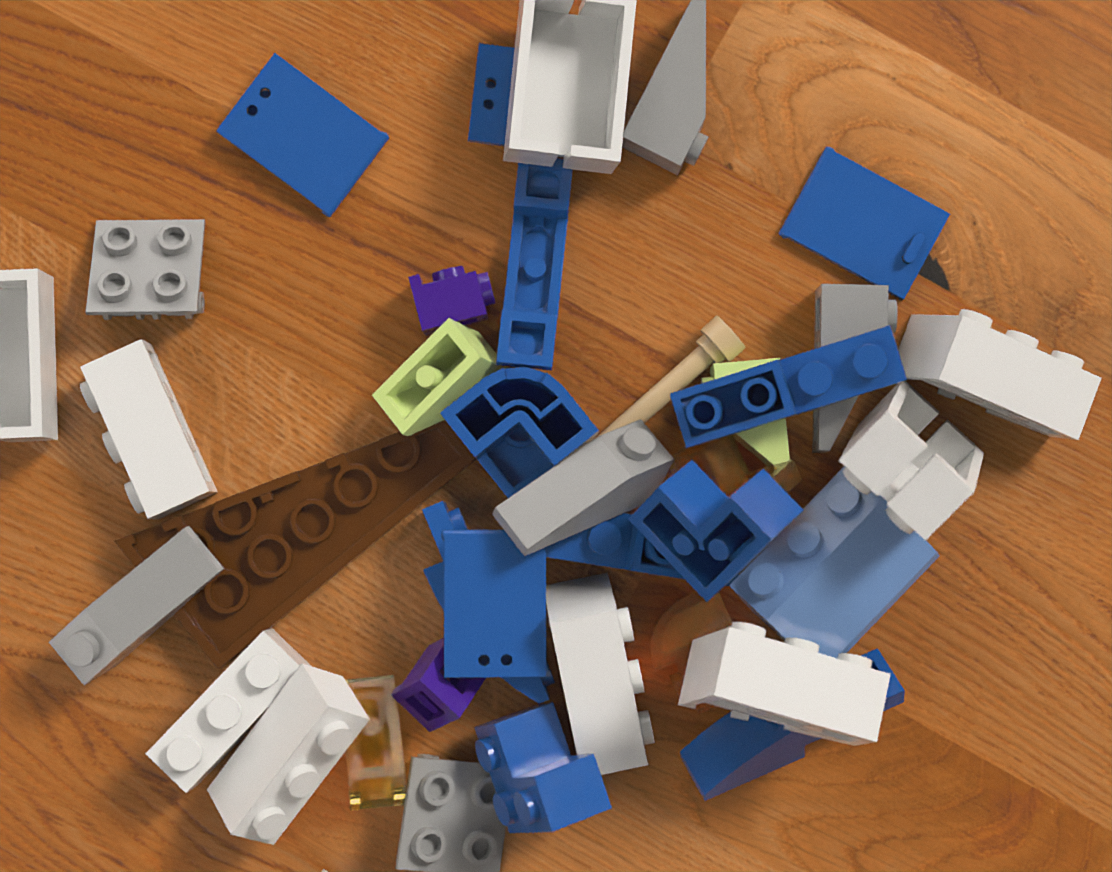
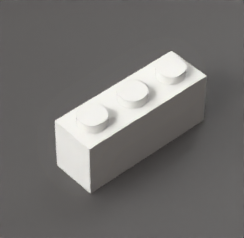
M140 339L80 366L86 381L80 383L82 395L93 413L100 411L108 428L107 432L102 433L104 444L112 460L115 463L122 461L131 480L124 484L125 490L133 508L138 514L145 511L148 519H161L218 493L152 344Z
M273 628L262 631L150 748L146 755L187 793L198 786L255 726L301 663L311 665Z
M301 663L207 788L231 835L274 845L370 720L343 676Z

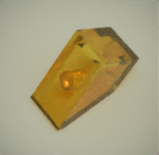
M394 675L345 680L370 718L345 751L350 811L404 805L406 773L397 701L391 696L395 689Z

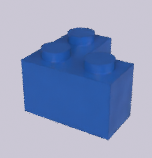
M691 460L662 483L628 520L700 596L708 602L763 551L803 509L764 469L728 498L703 470Z
M553 702L530 706L474 727L478 737L475 743L476 755L482 768L490 773L496 794L493 796L494 809L500 822L507 826L509 833L554 832L612 808L594 753L571 756Z

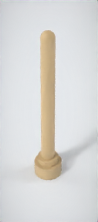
M716 315L700 330L703 335L696 341L698 347L598 436L640 419L646 423L671 400L670 393L683 390L712 363H721L724 360L731 362L746 348L732 329Z

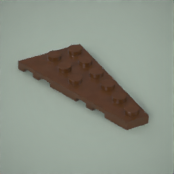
M443 420L410 436H405L399 431L376 442L347 453L339 454L316 465L292 472L216 501L214 504L188 514L164 521L141 532L117 539L114 542L136 568L182 529L190 526L223 566L224 570L174 614L219 670L244 651L262 631L272 628L472 464L476 458L448 423Z

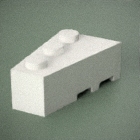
M961 309L959 315L911 314L898 349L907 379L927 382L939 388L937 394L950 399H955L957 395L986 408L985 412L1044 435L1079 440L1101 381V377L1082 369L1084 364L1082 359L1053 350L1051 355L1036 349L1039 343L1036 338L1014 330H1007L1006 334L990 328L993 322L991 318L975 311Z
M608 573L546 585V604L577 755L594 753L601 775L647 766L648 762L644 745L655 743L648 710L637 712L634 694L645 691L638 659L627 661L624 643L634 641L628 607L617 609Z
M732 622L731 627L692 640L678 705L695 709L697 704L708 703L732 710L730 716L732 718L748 721L750 715L784 725V730L853 746L877 742L890 674L871 669L872 661L870 659L848 653H839L837 658L818 653V644L799 638H785V643L765 638L766 630L764 628L744 622Z

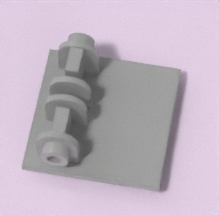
M205 219L96 220L86 315H102L104 320H111L112 316L134 315L137 320H143L145 315H152V318L157 320L161 318L162 314L167 316L185 315L186 319H193L194 314H203L205 308L204 293L199 291Z
M417 754V757L411 756L395 869L426 872H500L506 826L500 822L494 809L493 796L496 794L490 773L486 772L480 763L439 759V756L430 754Z

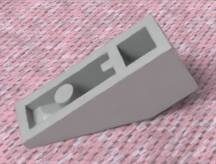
M706 0L690 1L623 132L622 148L676 175L679 174L684 162L692 166L696 164L709 138L700 133L706 118Z
M821 284L815 290L814 349L888 325L891 326L893 333H895L898 315L897 301L888 299L889 285ZM858 396L813 410L812 453L830 451Z
M640 419L598 436L496 506L492 515L522 554L526 556L641 506L662 484L674 458Z
M187 526L85 608L49 643L82 684L86 685L116 667L221 573L224 568L190 526Z

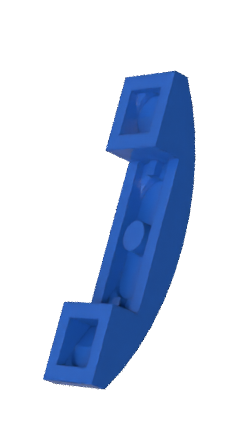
M557 158L552 167L518 163L514 214L496 365L552 371L573 169L563 168L564 159Z

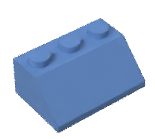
M845 466L729 585L747 607L784 641L785 638H799L814 642L819 645L818 653L837 658L839 653H847L940 556L916 531L908 534L892 522L885 511L888 508L886 505L887 501L881 495L876 496L872 491L866 495L856 489L843 474Z

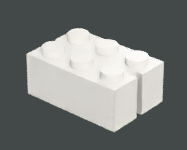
M574 0L519 1L503 161L552 167L557 157H564L563 168L612 174L621 161L637 0H582L578 15L569 14Z
M39 269L0 270V288H2L0 289V441L58 440L54 277Z
M903 381L898 383L858 424L839 461L845 466L843 470L844 476L856 489L866 495L872 491L876 496L881 495L887 501L886 505L888 508L885 510L886 514L896 526L908 534L916 531L926 541L975 492L984 452L948 419L926 442L919 438L920 432L939 414V411L909 383Z

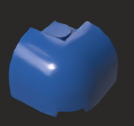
M528 367L502 368L484 377L440 412L507 498L584 447L599 433L597 427L564 386L547 372L544 373Z

